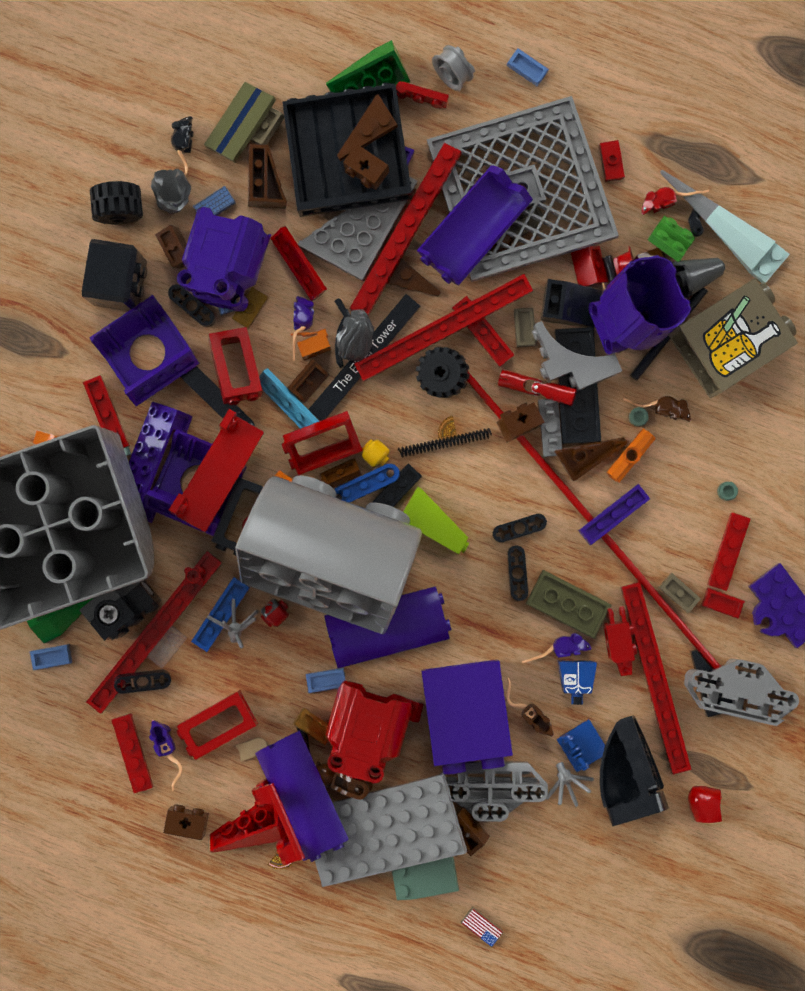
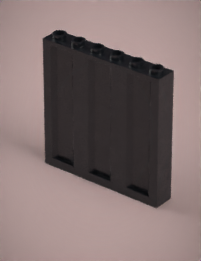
M383 83L381 86L376 87L365 86L357 90L346 89L339 93L327 92L320 96L309 95L306 98H290L282 102L296 205L300 217L412 200L395 84ZM379 95L398 127L364 147L365 150L388 164L389 167L388 175L377 190L372 187L370 189L365 187L357 177H350L345 172L344 160L340 162L337 154L375 96Z

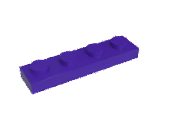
M637 484L578 531L587 543L592 545L650 500L642 487Z

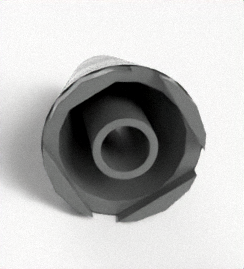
M719 258L680 260L679 262L675 261L672 263L676 268V280L684 298L692 296L721 277L725 271V264Z

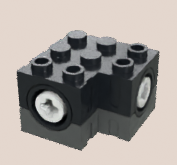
M143 580L94 597L79 611L88 622H91L90 624L104 641L109 639L113 641L125 636L130 631L128 629L130 626L133 627L141 623L145 619L143 617L145 614L152 613L159 608L158 603L162 600L147 581Z

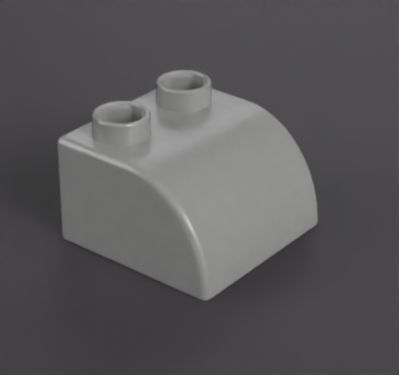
M91 425L0 457V630L150 577L154 568L152 536L143 503L118 433Z
M299 475L295 476L291 482L277 476L271 477L258 495L235 547L240 582L371 631L385 634L396 611L422 537L421 529L409 525V516L392 506L372 502L367 504L366 508L338 499L336 498L337 493L335 489L318 479Z

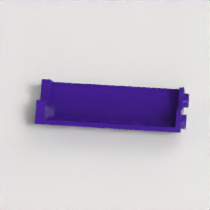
M491 165L418 248L417 252L422 256L420 258L421 261L427 266L431 265L442 275V279L448 284L453 282L459 286L532 202V197L524 186L513 183L504 169Z
M434 586L401 595L385 634H380L336 617L325 615L326 627L337 668L450 639L448 631L452 629L449 619L445 620L441 605L445 603L442 593L438 594L437 588Z
M300 731L257 751L255 754L269 784L274 783L305 858L302 860L310 859V862L321 858L320 854L327 850L333 849V851H337L343 848V843L348 841L349 838Z

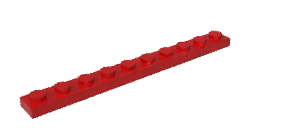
M446 143L443 144L349 309L351 311L365 310L367 315H370L461 156L460 150Z
M522 274L354 365L364 382L532 293L533 289L525 274Z
M206 551L194 566V568L198 566L203 568V584L187 586L184 582L185 579L182 581L86 703L100 714L105 711L118 694L114 688L116 676L135 673L222 565L219 559L209 551ZM121 680V683L117 685L123 688L126 684L125 680Z
M636 582L621 586V592L630 624L633 626L634 639L671 773L677 774L692 770L641 584Z

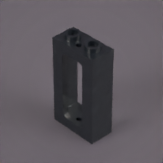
M238 477L211 542L216 544L215 548L225 552L227 549L234 551L233 555L236 556L235 547L237 543L225 538L226 531L243 490L259 495L263 486Z

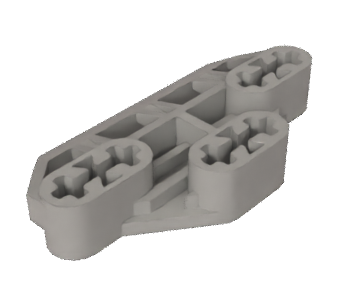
M729 659L724 666L711 672L690 669L685 674L684 685L701 709L777 726L784 721L781 718L793 711L799 704L798 695L794 692L783 690L769 671L758 663L741 659ZM735 666L753 669L756 671V674L737 670ZM695 676L715 680L716 685L707 682L695 680ZM697 687V692L706 693L707 698L703 697V701L699 700L693 688ZM719 693H722L723 698L731 699L732 704L721 701L720 705H718ZM768 693L786 697L788 701L769 698ZM744 699H748V704L757 705V709L746 707V711L742 710ZM770 705H773V710L781 711L779 714L771 713V717L768 716Z
M481 761L465 762L466 772L458 773V781L457 777H445L448 788L452 786V801L462 808L465 807L475 820L482 822L504 821L507 819L508 814L522 803L542 802L548 795L547 782L528 762L505 761L504 767L482 769ZM485 771V781L484 777H468V774H484ZM512 771V781L510 777H495V774H511ZM530 772H532L533 775L535 776V777H522V774H529ZM526 786H529L530 791H537V788L540 787L543 792H539V795H536L535 792H529L530 796H528L527 792H520V795H517L514 791H517L518 787L522 791H528ZM459 787H463L462 795H459L457 792ZM488 806L491 807V810H492V811H491V815H492V816H489ZM479 807H482L484 811L479 815L477 810ZM498 807H501L503 810L500 815L496 812Z

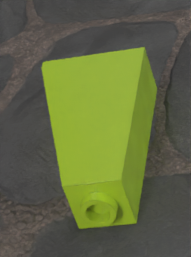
M417 487L403 511L410 518L409 525L420 528L423 535L457 554H460V552L464 553L469 545L466 534L420 487Z

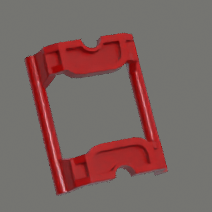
M267 779L260 781L252 790L257 805L262 807L273 803L287 836L279 839L276 844L282 864L287 865L304 859V853L274 783L269 784Z

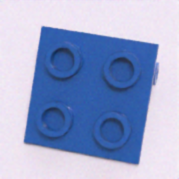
M589 719L556 739L576 772L588 769L591 763L602 757L605 748L604 742Z

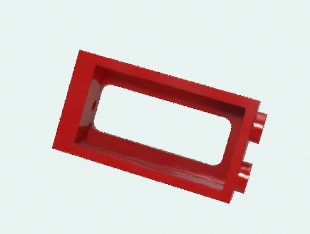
M247 327L210 333L208 341L223 403L236 405L240 401H256L259 397H262V387ZM240 342L250 385L233 388L222 346Z
M348 411L283 435L284 443L281 444L284 453H289L291 457L288 459L291 469H296L298 476L363 451ZM345 425L349 435L348 438L305 455H299L295 446L296 443Z
M241 690L183 721L177 725L178 730L176 731L179 738L185 741L189 756L197 760L257 726L258 721ZM231 706H237L243 717L242 723L201 746L196 745L190 734L192 728Z

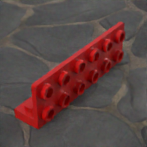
M231 409L227 411L221 421L219 434L183 494L178 493L169 509L171 514L203 532L208 530L264 435L262 430L237 417L236 412Z

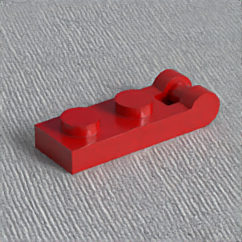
M402 81L396 85L397 97L399 99L408 97L417 103H429L437 109L447 108L448 94Z

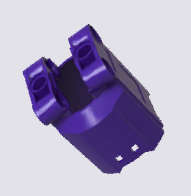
M200 207L197 210L182 258L186 269L178 273L177 282L185 290L192 292L193 296L202 303L238 312L244 311L248 306V299L244 296V292L256 285L271 234L267 235L263 230L262 224L249 217L240 215L235 219H229L214 215L210 208ZM191 278V281L186 284V281ZM240 297V301L234 304V301Z
M658 255L630 261L607 285V288L600 297V301L589 304L590 316L604 351L607 354L621 352L628 348L646 350L656 346L682 324L691 311L690 302L684 298L676 280V268L671 261Z

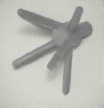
M232 599V623L230 625L209 615L207 619L227 629L230 641L233 643L237 642L239 647L243 649L244 646L240 639L241 633L256 621L254 616L258 613V610H255L241 624L236 623L235 599Z
M560 762L556 764L559 771L557 774L559 780L549 791L546 800L559 787L558 805H562L563 788L566 785L573 803L577 807L578 802L570 782L573 781L587 793H591V790L577 779L594 781V778L573 775L569 769L566 770L564 763Z

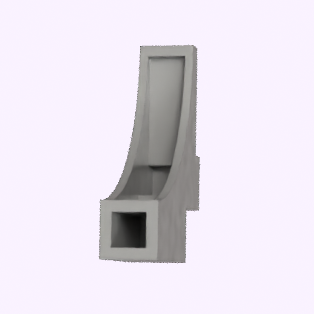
M542 321L534 324V330H532L535 341L539 340L541 348H539L543 359H547V361L541 364L540 372L543 379H547L548 383L570 374L569 382L572 388H576L579 391L622 372L615 353L599 357L580 355L560 345L549 334Z

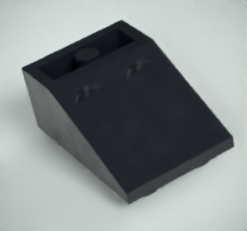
M548 279L545 285L541 321L595 328L589 313V304L600 301L603 291L567 281Z

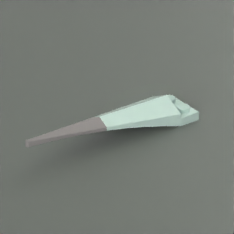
M664 170L660 171L661 175L678 192L689 193L695 191ZM702 194L683 197L719 236L745 269L761 283L765 284L790 255L776 244L775 240Z

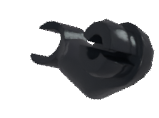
M693 208L688 222L693 236L699 237L703 234L704 228L700 221V215Z

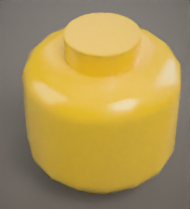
M379 439L369 440L362 448V458L372 467L384 466L390 459L387 457L390 452L389 448Z

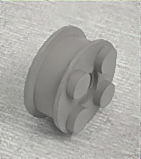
M446 45L443 48V53L432 58V64L438 76L448 87L455 91H460L463 83L471 81L474 77L475 69L464 57V53L459 47L455 48L451 45Z

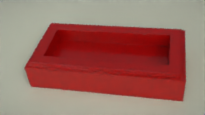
M707 588L701 606L739 619L745 601Z

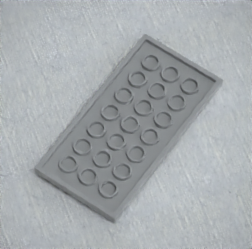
M445 774L370 792L362 800L347 798L332 802L349 840L344 842V847L337 851L330 849L321 853V858L315 860L322 887L465 854L467 849Z

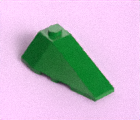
M391 40L373 49L326 82V85L330 92L339 93L346 89L357 90L365 86H381L383 83L395 85L401 81L409 83L410 79L401 57Z
M93 598L28 620L27 623L30 629L45 644L61 636L82 614L79 610Z

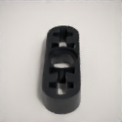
M175 284L169 288V298L200 325L211 327L215 323L214 313L182 286ZM181 290V295L186 299L182 301L178 296L173 298L175 296L173 292ZM195 301L197 308L194 311H189L187 309L188 302ZM200 310L205 315L210 314L209 318L211 320L209 322H202L204 319L198 314Z
M534 514L496 526L493 529L492 535L497 542L509 541L543 530L547 525V520L542 514ZM535 517L543 520L540 528L534 525L530 527L532 531H528L529 527L525 520L529 519V523L534 522ZM518 522L523 523L525 526V530L521 534L516 533L514 530V526ZM507 525H511L513 537H510V533L505 534L504 539L496 536L499 528L505 531L508 530Z
M515 545L510 547L507 552L510 595L516 601H523L528 596L526 558L524 549L521 546ZM515 548H517L518 552H521V556H518V562L522 561L523 565L511 566V562H515V557L511 556ZM517 567L523 571V576L519 579L514 578L512 575L513 569ZM524 580V585L520 584V589L524 590V594H521V598H518V595L514 594V591L517 590V584L513 585V581L521 582Z
M163 669L120 674L114 679V688L120 694L165 689L170 685L171 677L169 672ZM161 675H164V678H167L164 680V683H160V681L157 680L160 679ZM150 676H153L154 685H151L152 681ZM140 677L148 679V683L145 686L137 684V680ZM131 678H134L133 682L135 687H132L131 685ZM121 680H125V683H128L125 684L124 688H121L120 685H117L121 683Z

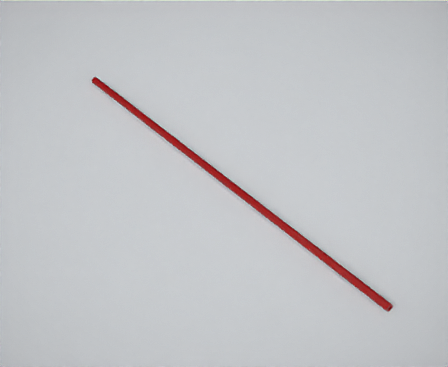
M470 374L469 379L466 381L500 419V415L504 412ZM523 435L516 438L587 522L591 521L594 517ZM607 533L602 536V540L714 670L721 667Z

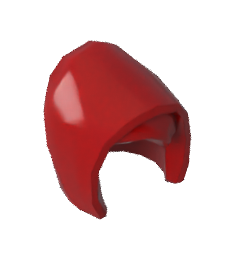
M693 786L688 794V802L696 822H722L720 808L722 795L720 789L707 786Z

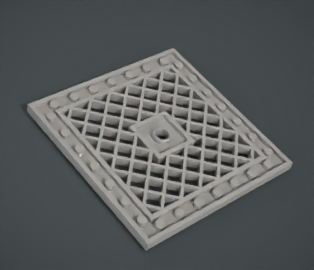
M572 96L427 139L433 161L444 143L460 150L462 155L468 157L465 164L457 161L455 166L462 169L460 174L458 175L454 166L442 187L449 213L473 187L476 178H480L483 175L480 172L482 167L486 166L489 168L491 165H494L486 161L490 154L498 158L494 165L496 167L499 166L501 160L510 163L507 171H504L513 183L525 185L533 199L527 206H533L531 211L525 209L522 214L528 216L525 222L522 223L515 220L512 223L521 227L518 235L509 231V227L500 240L495 243L497 246L494 251L489 250L486 253L488 256L483 257L469 273L471 282L619 237ZM546 126L544 131L539 129V127ZM550 126L559 130L556 137L547 133ZM528 131V133H527L526 136L520 134V133H523V132ZM532 132L541 136L538 142L529 138ZM561 133H563L565 141L559 139ZM510 137L508 141L503 140V138ZM514 137L523 141L520 147L511 144ZM544 138L553 142L550 148L541 144ZM492 142L490 147L483 145ZM496 143L504 146L501 153L493 150ZM526 143L535 147L532 153L523 150ZM556 144L565 147L562 154L553 150ZM473 148L471 153L466 151V149ZM478 148L486 152L483 159L474 155ZM507 149L516 152L513 159L505 155ZM538 149L547 153L544 159L535 156ZM567 150L569 151L571 159L565 156ZM519 155L529 158L525 165L517 161ZM550 155L559 159L556 165L547 162ZM471 160L480 163L477 170L468 166ZM532 160L541 164L538 170H536L535 164L529 166ZM561 161L571 165L568 171L559 168ZM513 166H516V167L520 168V169L511 171L512 168H513ZM544 166L553 170L549 177L540 173ZM573 167L575 168L577 176L571 174ZM465 171L474 175L471 181L462 178ZM555 172L565 176L561 183L552 179ZM567 178L577 182L573 189L564 185ZM540 179L546 181V184L543 188ZM461 183L468 186L465 192H463ZM549 184L558 187L555 195L546 191ZM579 184L581 186L583 194L576 191ZM561 189L570 193L567 201L558 197ZM573 195L582 199L579 207L570 203ZM546 197L552 199L549 206L543 204L546 202ZM555 201L564 205L561 212L552 208ZM585 201H586V204H587V207H588L589 212L586 211V210H584V209H582V207H583ZM537 207L546 211L543 217L534 214ZM567 207L576 211L573 218L564 214ZM549 213L558 217L555 224L546 220ZM579 213L588 217L585 224L576 220ZM531 218L540 222L537 229L527 225ZM561 219L570 223L567 230L558 226ZM543 224L552 228L549 235L539 231ZM573 225L579 227L578 229L570 231ZM524 230L533 233L530 241L521 237ZM555 230L561 233V234L552 236V234L554 233ZM506 234L515 239L512 246L503 243ZM536 236L543 238L541 240L533 242ZM518 241L521 242V243H523V244H525V245H521V246L515 247L516 244L518 243ZM500 246L507 249L497 253Z

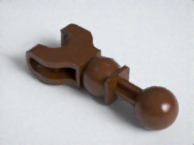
M319 761L315 763L325 788L330 787V789L336 790L345 796L358 800L364 799L373 788V783L354 779L331 771L327 763L320 764Z

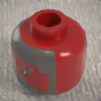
M271 599L261 609L262 615L260 617L269 627H278L289 617V612L287 611L289 606L282 599L280 601Z

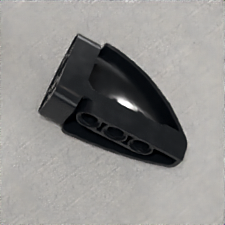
M634 715L620 719L615 724L606 742L601 760V798L603 806L608 812L612 827L669 809L664 791L656 792L663 789L664 784L645 736Z

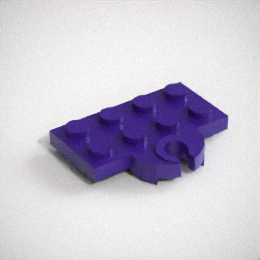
M778 563L748 586L760 601L753 609L754 625H759L763 618H768L770 625L767 628H762L759 632L768 636L785 634L794 648H798L805 643V595L782 564Z

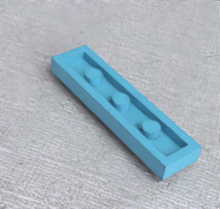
M268 368L261 373L259 379L262 390L300 429L319 422Z

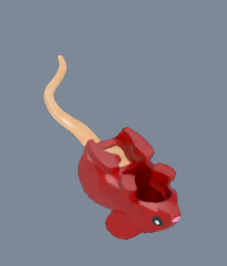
M663 187L656 192L650 191L646 194L642 205V215L652 210L655 214L661 208L665 210L674 206L677 202L676 196H691L706 193L709 190L682 193L676 192L669 187Z

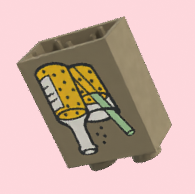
M756 278L669 334L674 345L710 399L798 344L794 337L796 335L795 325L787 316L781 317L773 306L775 296L772 290L766 284H759Z

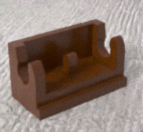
M169 225L156 233L155 236L172 268H183L182 258L187 243L179 228Z
M312 359L287 388L303 403H306L329 374Z

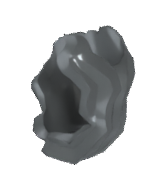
M174 169L173 171L159 170L154 173L151 188L154 192L158 208L170 214L180 212L189 202L188 197L191 192V185L184 172Z
M353 310L349 317L344 318V328L336 335L337 347L339 349L338 355L344 360L361 361L371 350L374 327L365 310Z

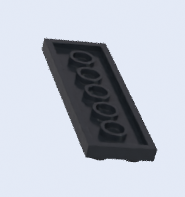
M594 327L555 329V340L560 345L580 355L595 357ZM570 374L558 378V384L572 388L569 382ZM596 383L577 391L572 406L559 403L562 444L601 441L598 386Z

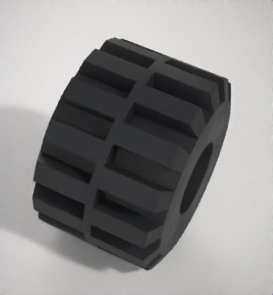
M110 181L94 185L90 188L91 212L94 221L118 225L132 223L142 218L143 211L139 185L124 181Z
M435 347L434 350L426 351V355L424 357L421 356L419 359L420 365L416 366V371H418L416 378L421 383L420 387L422 390L427 391V394L439 398H450L461 393L460 390L462 388L465 389L467 385L465 384L466 380L470 376L468 374L469 365L466 364V359L463 355L446 347ZM441 368L446 371V373L443 374V377L441 375H438V372L441 371Z

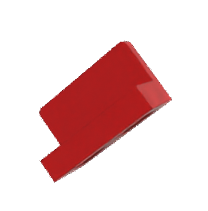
M590 246L571 253L579 285L589 287L591 285L608 283L600 246Z

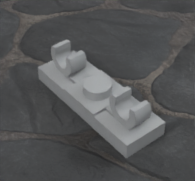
M548 399L538 400L539 412L545 422L540 426L543 457L556 456L554 451L562 449L558 402Z

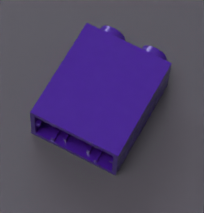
M496 659L421 670L434 766L442 765L443 774L466 772L465 762L481 760L482 769L504 767V757L513 756L500 661Z

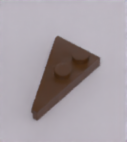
M379 95L375 96L337 154L340 162L346 159L356 144L364 148L398 127Z
M401 259L387 283L388 285H396L403 289L415 290L430 296L438 297L441 294L439 290L403 259Z
M622 437L558 449L554 452L571 480L576 481L624 447L628 442Z

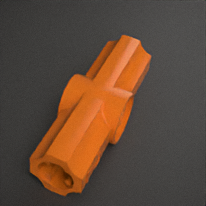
M643 428L606 472L608 476L617 483H620L656 438ZM628 451L634 452L635 459L633 461L628 460L626 456Z

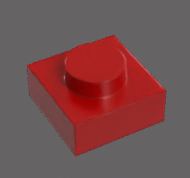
M410 699L413 708L410 721L419 723L424 704Z

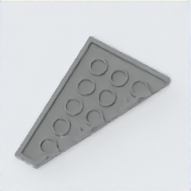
M409 177L411 192H413L417 185V180ZM408 200L348 209L337 217L332 218L321 228L313 231L311 235L302 241L300 240L298 245L309 253L363 281Z

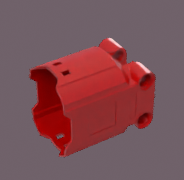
M343 681L341 686L338 687L325 732L332 746L327 762L328 768L333 772L344 774L354 779L371 783L380 782L384 777L386 763L400 755L413 709L411 700L394 693L388 697L366 692L362 684Z

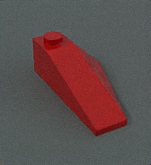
M254 802L255 806L248 811L243 810L240 812L241 816L234 821H228L210 834V852L215 853L273 843L287 836L274 804L270 803L259 807Z

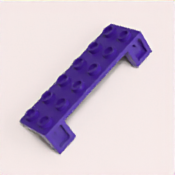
M152 402L129 460L143 506L145 495L152 486L173 429L187 433L193 417L156 402ZM144 507L147 520L152 523L156 512Z

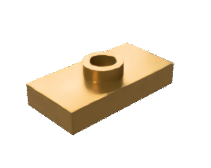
M254 287L251 288L246 296L248 299L247 308L241 312L236 311L232 317V320L243 327H247V329L250 328L269 299L268 296Z
M302 708L293 725L325 746L328 742L325 735L328 724L307 709Z

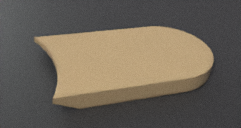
M255 738L235 745L240 753V762L256 757L255 753L267 747V742L262 738Z

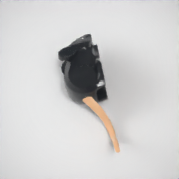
M192 116L172 123L174 132L171 136V144L184 163L185 176L188 173V164L183 153H191V137L194 135V131H191Z

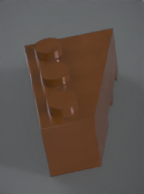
M249 144L248 207L286 209L287 200L281 187L282 185L269 145Z

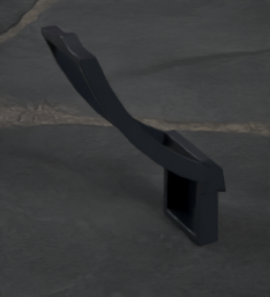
M340 298L334 301L344 315L337 334L344 328V318L351 315ZM336 338V340H335L336 363L338 364V366H339L340 368H343V367H344L343 358H341L340 355H338L339 349H338V347H337V338Z

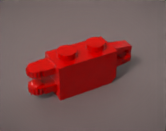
M624 606L619 607L618 610L620 621H614V612L612 608L607 609L609 623H603L608 658L616 663L620 676L632 675V661H635L634 655H637L636 645L632 643L631 636H634L633 626L626 619Z

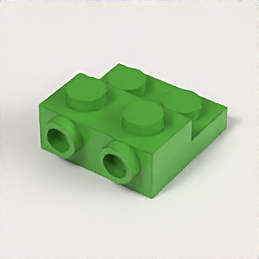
M664 215L647 240L679 262L695 237L691 231L677 225L673 218Z

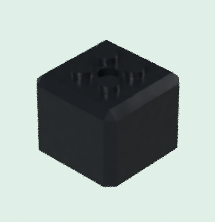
M91 239L82 285V297L94 306L125 311L131 310L140 304L144 294L143 284L147 276L146 259L134 245Z

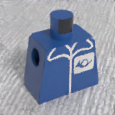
M558 660L562 691L564 693H571V704L582 705L583 694L592 693L597 662Z

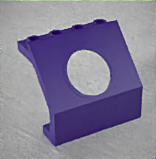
M151 295L89 337L94 346L109 363L125 387V394L135 406H138L200 364L192 349L154 295ZM144 335H152L159 338L165 347L163 362L152 370L139 369L134 365L130 357L132 344L136 339Z
M176 429L173 434L169 455L154 488L147 491L143 507L200 530L171 514L169 509L178 493L183 494L181 479L184 472L192 466L200 465L212 444ZM246 465L242 470L241 474L239 475L240 478H242L245 473V470L247 468ZM233 487L208 530L204 533L214 536Z

